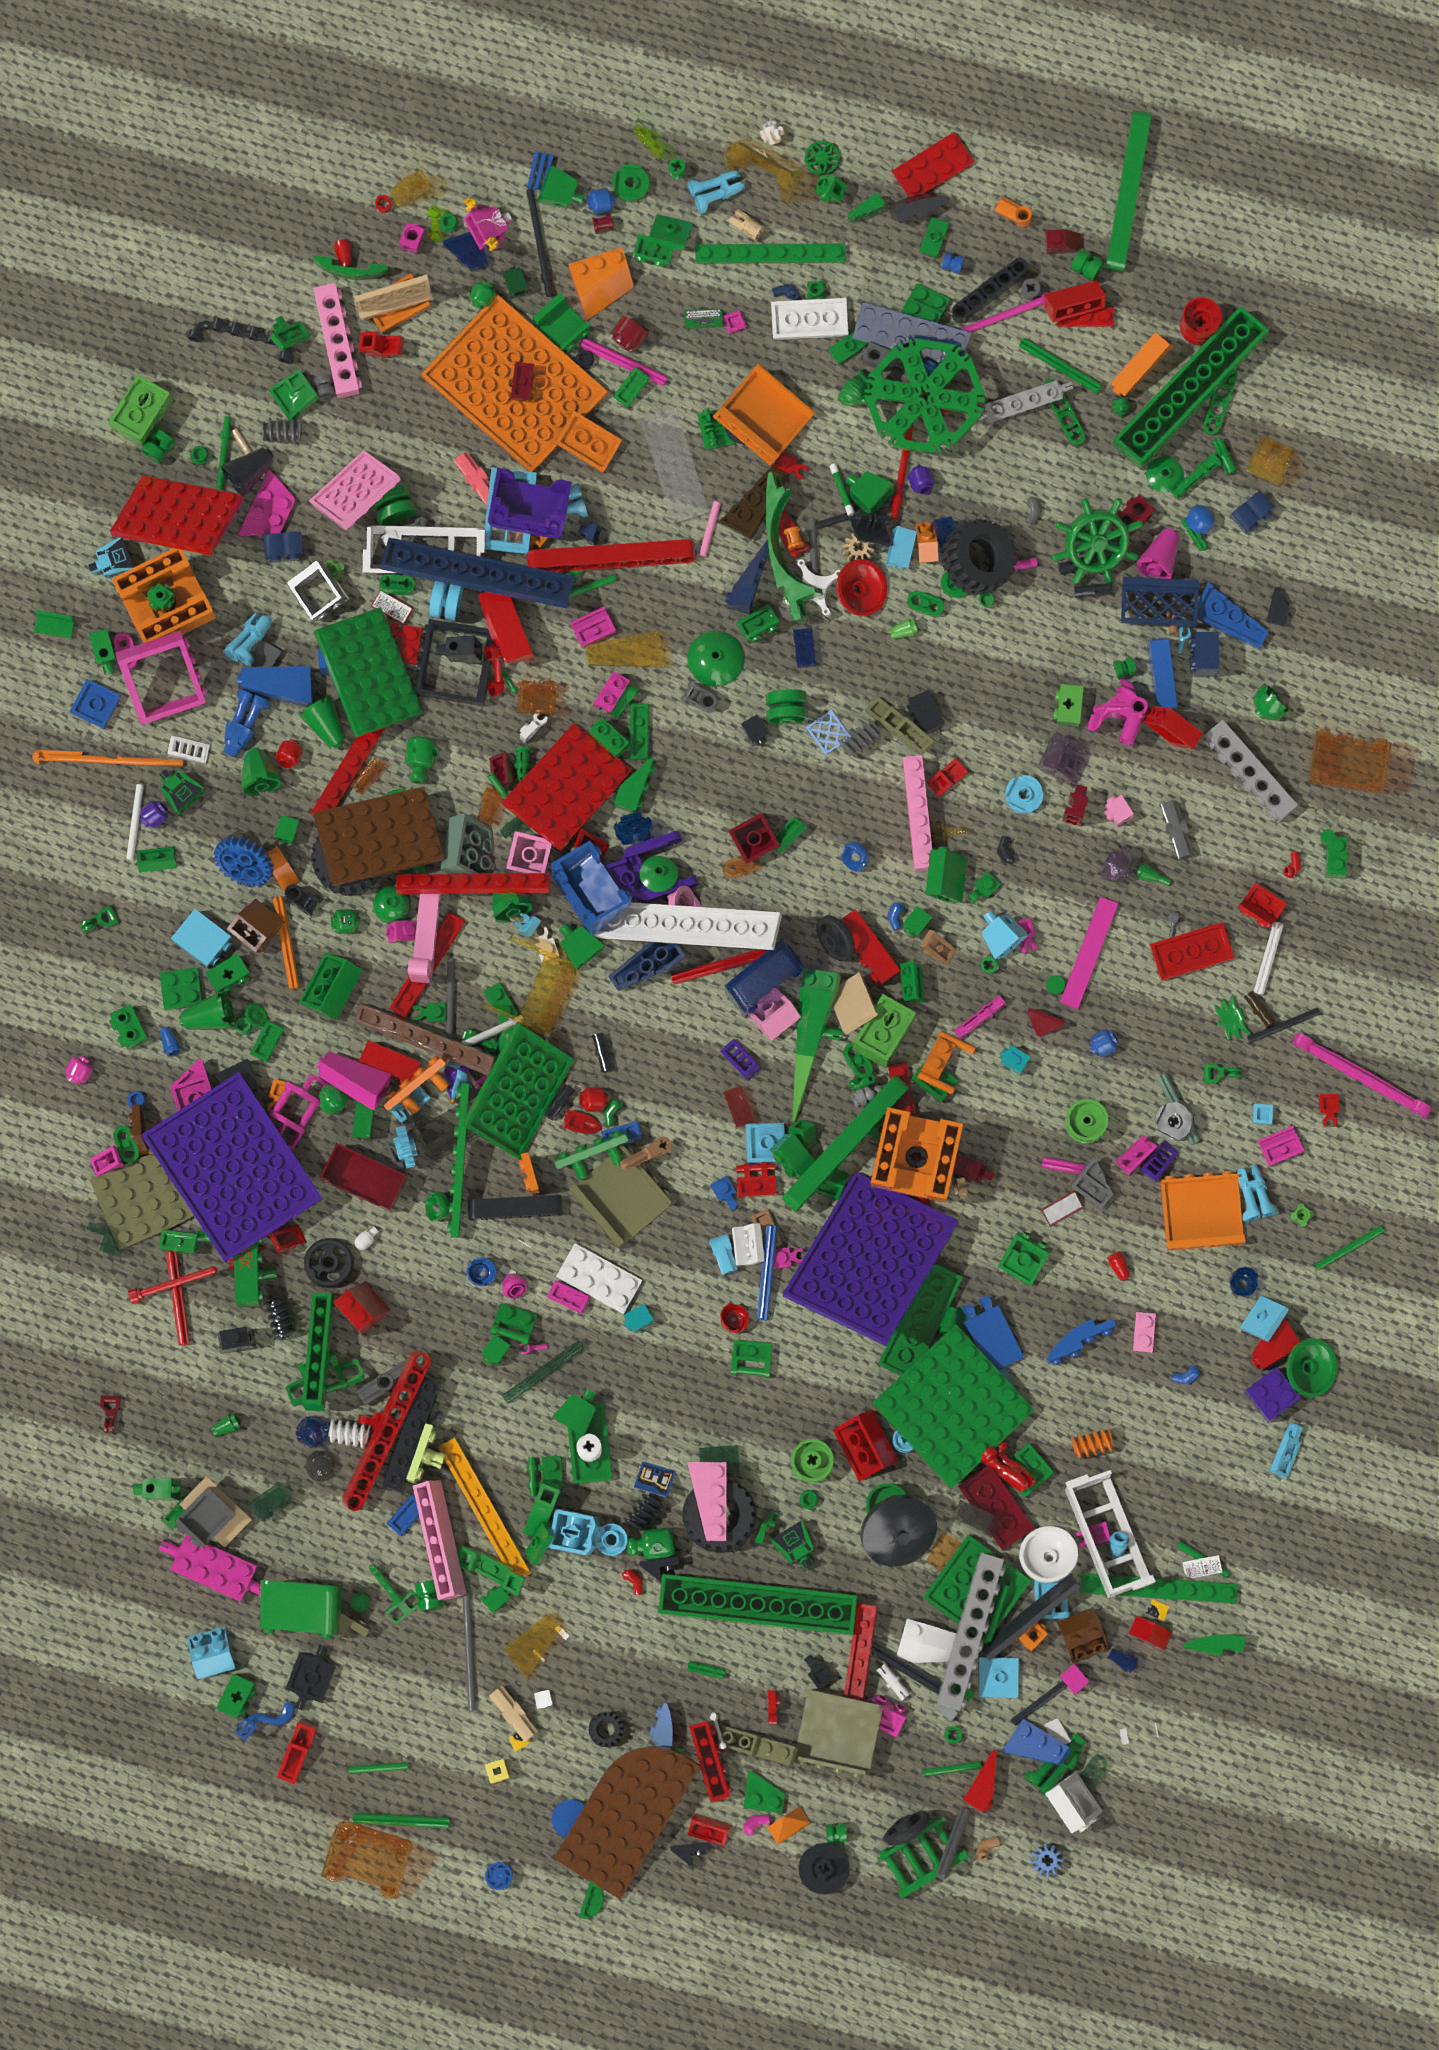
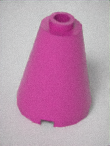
M1171 528L1162 530L1138 559L1136 567L1142 575L1149 578L1150 574L1157 578L1171 579L1180 539L1177 531Z

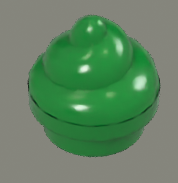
M1113 399L1111 408L1120 418H1123L1127 410L1130 409L1128 399Z

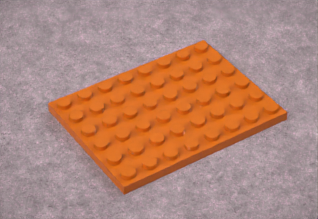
M498 294L494 297L491 305L484 307L421 374V377L528 472H534L558 447L554 443L573 411L586 417L608 394L605 388ZM515 362L534 364L529 402L511 400L510 398Z

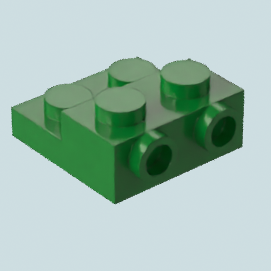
M916 283L901 312L939 322L950 298Z
M1022 1231V1233H1016L998 1268L1031 1286L1052 1250L1048 1249L1049 1245L1043 1241L1036 1242L1032 1240L1033 1236Z

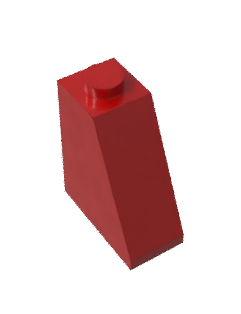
M1285 1317L1270 1340L1267 1342L1261 1339L1252 1352L1251 1356L1253 1358L1250 1360L1256 1369L1260 1368L1262 1371L1288 1355L1300 1342Z

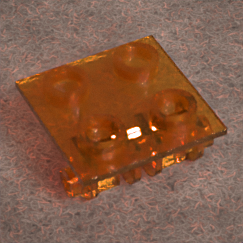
M524 680L518 682L517 713L555 714L556 682L552 680L543 681V684H541V680H539V684H536L535 680H533V684L531 681Z

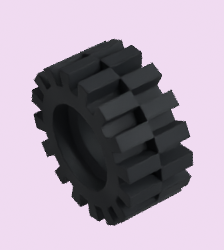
M611 1712L596 1714L591 1719L588 1727L590 1738L600 1747L614 1746L623 1737V1723L616 1714ZM609 1722L613 1725L614 1732L610 1737H602L599 1734L598 1728L601 1723Z

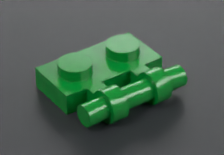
M561 1456L542 1457V1465H536V1457H528L526 1468L527 1472H529V1483H527V1489L530 1491V1497L537 1496V1489L542 1484V1482H537L536 1471H542V1479L562 1486ZM563 1486L560 1489L559 1495H563Z

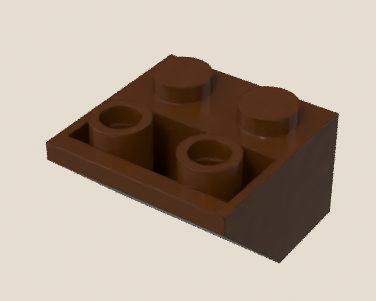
M254 899L237 914L227 930L255 953L264 952L285 922L259 900Z
M1093 1607L1057 1622L1073 1664L1109 1649L1101 1622Z

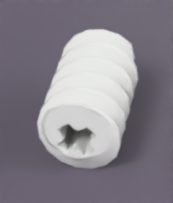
M332 1418L329 1429L330 1441L334 1443L337 1439L338 1444H342L345 1440L346 1446H349L353 1441L354 1447H357L360 1443L361 1448L364 1449L369 1441L371 1425L365 1430V1424L358 1428L357 1422H355L350 1427L349 1421L342 1425V1419H340L335 1424L334 1418Z
M586 1434L578 1440L577 1451L583 1460L592 1462L600 1457L602 1446L600 1440L595 1435ZM588 1444H591L593 1447L591 1452H588L586 1449Z

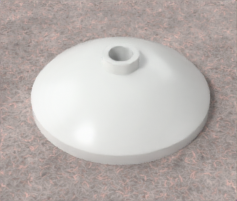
M1046 1526L1038 1528L1026 1536L1021 1544L1019 1557L1022 1568L1032 1579L1043 1583H1053L1066 1578L1074 1570L1078 1560V1549L1075 1540L1068 1532L1058 1527ZM1049 1556L1053 1557V1560L1050 1562L1046 1560Z

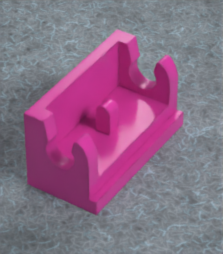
M1141 1136L1115 1163L1129 1176L1156 1150L1157 1146L1151 1143L1147 1136Z

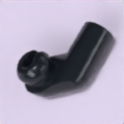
M1002 836L997 854L1004 863L1011 864L1015 860V856L1008 849L1011 838Z

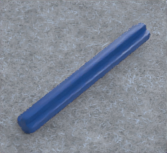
M776 1225L766 1226L764 1262L762 1263L757 1312L758 1320L766 1321L769 1317L778 1229Z

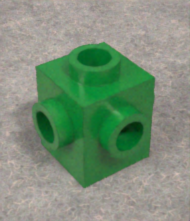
M832 174L820 176L814 193L823 202H841L847 184Z
M158 583L156 586H152L147 593L149 606L156 612L161 611L165 614L175 604L174 590L166 584L162 586Z

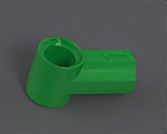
M629 682L612 711L607 713L619 719L628 704L633 702L632 698L635 694L639 693L640 689Z

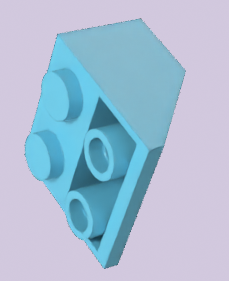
M225 1627L188 1637L191 1661L197 1679L235 1669L234 1658Z

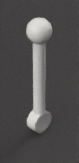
M712 1713L710 1719L714 1721L720 1742L719 1748L723 1750L726 1748V1743L723 1742L717 1720L719 1716L717 1713Z

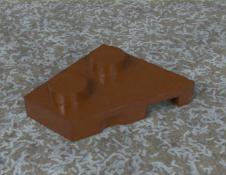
M140 1104L132 1105V1113H129L131 1125L133 1124V1128L130 1129L131 1139L135 1140L141 1157L148 1156L149 1152L142 1137V1134L146 1132L144 1115Z

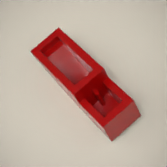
M304 1719L299 1720L293 1737L289 1742L277 1778L295 1785L319 1725Z

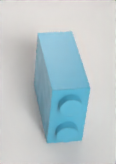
M196 909L192 911L171 938L175 944L208 969L211 966H216L222 951H228L232 945L230 942L232 940L231 936Z

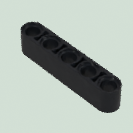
M1023 258L1014 259L957 302L952 309L953 321L959 324L966 322L1023 279L1028 270L1026 260ZM1016 266H1022L1024 270L1018 272L1014 268ZM1007 277L1009 282L1002 283L1000 278ZM992 288L995 292L987 294L985 289ZM972 299H977L980 303L978 305H972L970 301ZM962 310L965 312V315L957 316L955 312Z
M561 1195L472 1199L467 1201L468 1220L474 1221L476 1218L493 1220L495 1217L511 1219L514 1216L530 1218L532 1215H539V1217H548L551 1214L563 1215Z

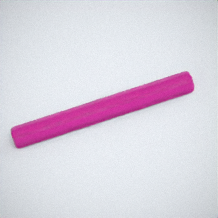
M585 338L581 344L583 349L629 371L637 367L651 378L650 381L664 386L667 382L666 375L590 339Z

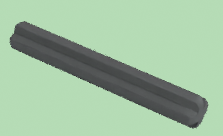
M960 1808L936 1872L937 1877L940 1879H946L970 1816V1810L967 1808Z

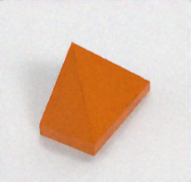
M799 1806L767 1828L777 1844H779L811 1822Z

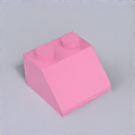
M774 986L744 1009L763 1034L771 1041L801 1018L792 1003Z

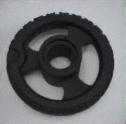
M832 915L820 918L816 925V933L823 949L837 961L849 960L854 955L855 943L847 926ZM826 923L832 927L828 932L825 930Z
M334 1238L316 1241L309 1247L304 1258V1269L308 1278L314 1284L323 1288H335L342 1285L349 1279L354 1268V1258L351 1250L345 1243ZM336 1246L345 1253L347 1257L346 1265L339 1264L338 1258L333 1254ZM322 1247L324 1254L320 1256L319 1264L311 1266V1258L314 1252ZM328 1258L334 1260V1265L330 1268L324 1266V1261ZM336 1271L340 1275V1278L334 1281L319 1279V1275L322 1272L331 1274Z
M917 1811L911 1815L901 1817L886 1831L884 1835L885 1842L890 1846H895L913 1840L930 1823L931 1818L926 1811Z

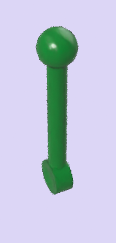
M502 668V675L509 684L511 693L516 694L518 688L512 684Z

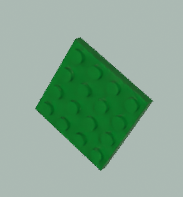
M970 1535L966 1536L923 1596L925 1601L958 1625L979 1554L983 1553L1000 1558ZM1005 1561L1003 1562L1006 1565L1004 1574L999 1576L997 1582L1000 1584L998 1594L994 1595L992 1602L995 1603L994 1609L1002 1585L1010 1586L996 1629L1031 1582L1028 1577ZM984 1572L983 1578L985 1581H992V1572ZM983 1589L979 1590L978 1598L983 1601L986 1600L988 1597L987 1592ZM975 1608L972 1611V1616L975 1619H980L982 1611ZM988 1613V1616H987V1620H986V1621H989V1623H990L992 1614ZM969 1627L967 1631L976 1637V1629ZM985 1632L982 1633L981 1640H984Z

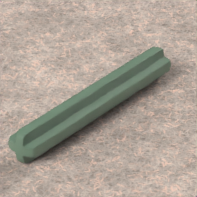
M1163 1074L1159 1076L1158 1082L1169 1103H1181L1168 1075ZM1194 1127L1187 1136L1191 1145L1200 1140Z

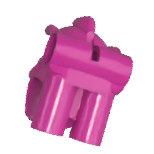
M1121 678L1119 682L1121 685L1116 689L1117 696L1110 698L1107 703L1093 707L1094 714L1091 715L1086 729L1097 732L1106 718L1119 719L1125 724L1118 742L1121 744L1126 743V746L1133 747L1148 705L1145 699L1136 696L1137 692L1134 684ZM1139 706L1141 707L1142 711L1137 712L1134 710L1133 707Z

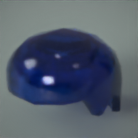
M1238 1268L1231 1274L1229 1286L1233 1294L1244 1298L1256 1291L1258 1288V1274L1252 1268ZM1240 1280H1244L1246 1282V1289L1244 1288Z

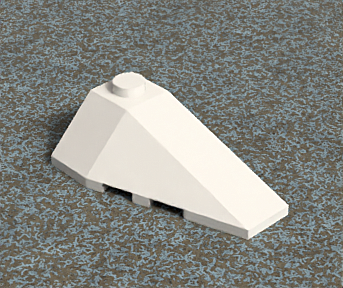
M907 1619L897 1656L913 1663L948 1662L956 1633ZM963 1646L961 1654L964 1657H969L971 1649L968 1646Z

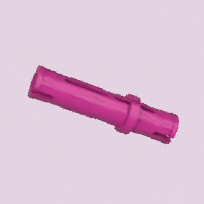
M998 995L987 1005L981 1006L977 1013L953 1031L961 1040L986 1019H991L996 1011L1006 1005L1005 1001Z

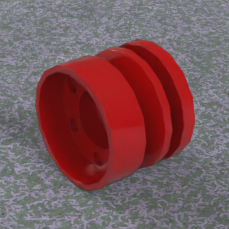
M1205 297L1194 298L1189 301L1184 307L1179 325L1182 337L1192 345H1204L1220 327L1222 319L1220 307L1216 302Z

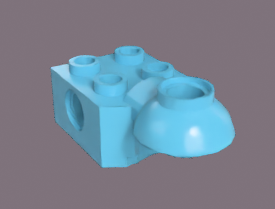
M555 1509L551 1528L554 1538L548 1548L582 1555H591L598 1548L603 1554L608 1556L620 1554L625 1549L627 1535L621 1526L607 1524L601 1527L597 1516ZM612 1534L617 1538L614 1545H611L608 1541L609 1536Z

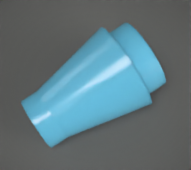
M1115 1532L1110 1537L1111 1558L1113 1560L1122 1557L1129 1544L1128 1536L1124 1532Z

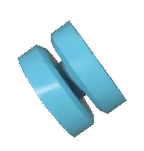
M435 581L430 598L429 616L439 619L445 608L446 620L456 622L464 587L450 584L448 590L449 584Z

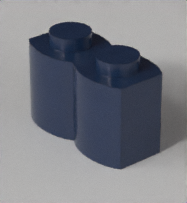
M1259 490L1232 512L1230 517L1244 533L1247 531L1252 533L1259 527L1258 522L1262 519L1266 521L1274 514L1272 512L1274 506Z
M301 531L263 535L265 558L270 560L271 563L281 562V559L288 558L289 561L300 560V557H304Z

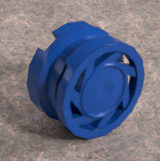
M502 1862L491 1864L485 1873L487 1884L495 1890L507 1888L513 1879L511 1868Z

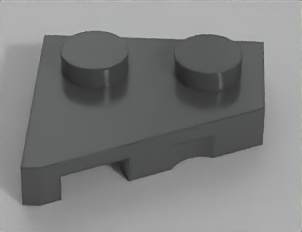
M1092 1156L1073 1181L1071 1187L1102 1209L1112 1197L1113 1192L1096 1158Z

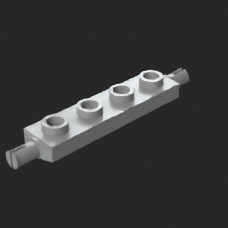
M1056 380L985 404V411L982 413L983 416L979 420L988 418L990 422H994L1063 399V392L1073 389V386H1070L1072 382L1060 385Z

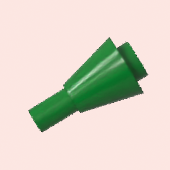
M1146 862L1143 865L1139 864L1135 873L1138 875V880L1159 882L1167 886L1171 882L1170 878L1160 875L1158 871Z

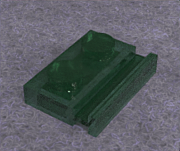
M738 1445L699 1448L700 1462H726V1475L740 1474Z

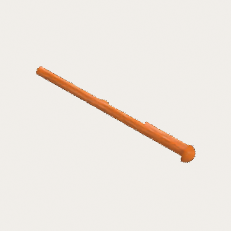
M40 749L36 750L32 755L33 761L37 764H40V761L183 767V759L122 757L120 755H117V758H110L106 756L82 755L83 752Z

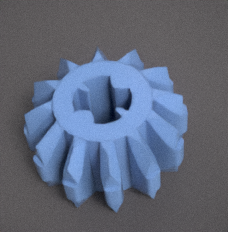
M1044 1844V1851H1042L1040 1846L1037 1847L1040 1854L1032 1852L1031 1855L1037 1857V1860H1030V1863H1037V1866L1033 1867V1871L1040 1868L1039 1876H1042L1043 1872L1046 1871V1877L1049 1878V1870L1054 1875H1057V1871L1054 1868H1063L1057 1862H1063L1064 1858L1057 1859L1056 1857L1062 1852L1059 1850L1055 1854L1053 1853L1056 1846L1052 1845L1050 1851H1048V1844ZM1044 1855H1048L1052 1859V1863H1049L1050 1866L1042 1863V1858H1045Z

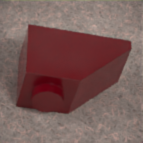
M1066 229L1046 230V255L1078 253L1083 248L1082 233Z

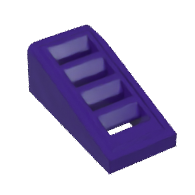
M735 1039L730 1041L720 1051L747 1081L761 1069L760 1065ZM736 1046L738 1049L729 1056L726 1052L728 1050L730 1052ZM740 1052H742L743 1054L736 1061H734L733 1059ZM747 1058L748 1061L740 1067L739 1064Z
M1163 1141L1140 1171L1156 1182L1179 1152ZM1163 1147L1172 1154L1170 1157L1161 1151ZM1158 1153L1167 1159L1166 1163L1157 1157ZM1155 1159V1160H1156L1157 1162H1159L1163 1167H1162V1168L1158 1167V1166H1157L1156 1164H1154L1152 1161ZM1148 1166H1152L1154 1169L1158 1171V1173H1154L1152 1170L1148 1168Z

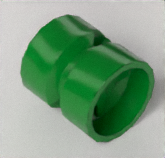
M1081 248L1074 258L1070 269L1078 274L1083 273L1084 278L1094 281L1105 261L1097 256L1092 257L1089 251Z
M157 428L150 436L151 441H146L141 451L149 458L151 456L154 457L153 461L157 464H161L166 457L165 453L170 452L176 442L165 432Z
M434 1580L414 1585L416 1594L420 1597L418 1601L420 1612L445 1606L444 1599L438 1600Z

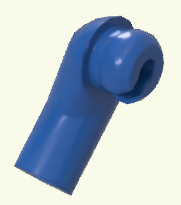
M901 902L893 903L887 914L893 931L902 928L898 919L899 914L904 911V905Z

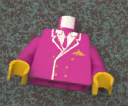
M471 196L463 200V203L467 205L466 211L470 210L464 221L479 249L481 250L486 246L490 247V251L498 249L505 239V233L508 230L507 224L512 221L510 214L507 212L501 214L495 206L489 207L488 205L478 204Z

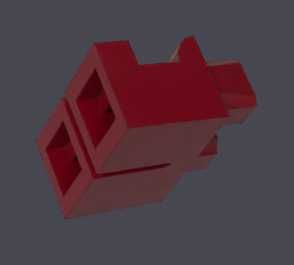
M1077 784L1075 792H1070L1068 804L1071 807L1066 806L1062 822L1081 826L1089 798L1085 796L1088 787Z

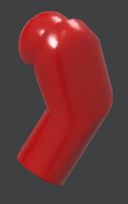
M1299 851L1290 853L1291 863L1283 869V874L1287 878L1295 877L1301 870Z
M634 1569L624 1570L622 1577L633 1584V1595H643L642 1577Z

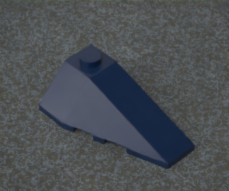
M768 539L733 586L732 592L727 593L725 603H728V609L750 615L769 553Z
M649 942L608 977L618 991L672 969L686 957V949L683 944Z

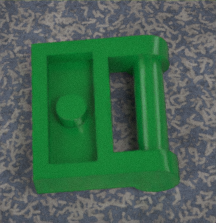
M500 1303L490 1334L502 1335L527 1345L537 1319V1314ZM499 1325L510 1327L525 1333L521 1334L512 1330L499 1327Z
M733 1340L731 1375L746 1374L769 1378L772 1343ZM738 1361L765 1363L764 1368L737 1366Z

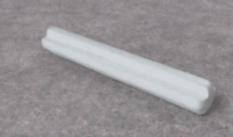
M1274 922L1254 988V993L1257 995H1263L1283 929V924L1280 922Z

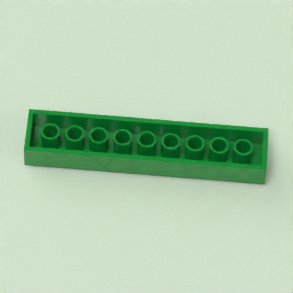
M1240 306L1114 438L1113 446L1136 467L1142 470L1233 372L1268 337L1269 330Z
M662 1574L658 1615L853 1636L857 1596Z

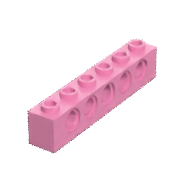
M336 283L314 287L337 398L360 394L359 388H362L360 377L355 375L358 366L356 359L352 360L351 353L354 352L352 341L348 342L347 335H351L349 325L344 324L343 320L344 317H347L344 306H340L339 301L343 299L341 288L337 289ZM329 302L336 304L333 308L326 307ZM332 320H338L339 324L337 326H331L330 322ZM338 337L343 339L340 344L334 343V340ZM341 355L347 356V359L343 362L337 360ZM344 373L351 374L349 379L341 378Z

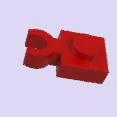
M785 451L779 455L773 467L788 474V476H790L791 472L795 473V476L800 480H803L804 476L798 473L799 470L804 469L808 471L806 465H797L798 458Z
M1338 1093L1319 1094V1114H1325V1118L1322 1121L1323 1127H1327V1120H1332L1333 1126L1336 1127L1338 1121L1334 1114H1339Z
M768 1690L769 1725L777 1724L776 1706H780L779 1694H775V1690Z

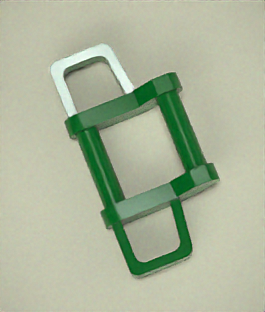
M334 1350L330 1351V1361L333 1363L339 1381L327 1385V1393L340 1388L342 1390L365 1379L358 1359L339 1364ZM303 1362L298 1364L302 1379L286 1386L290 1402L294 1407L302 1405V1397L293 1399L292 1391L304 1386L306 1363ZM356 1366L359 1374L345 1381L342 1370Z

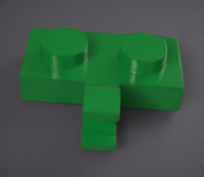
M282 316L275 318L277 323L272 325L275 332L271 334L270 338L281 351L310 339L312 333L301 321L288 325Z

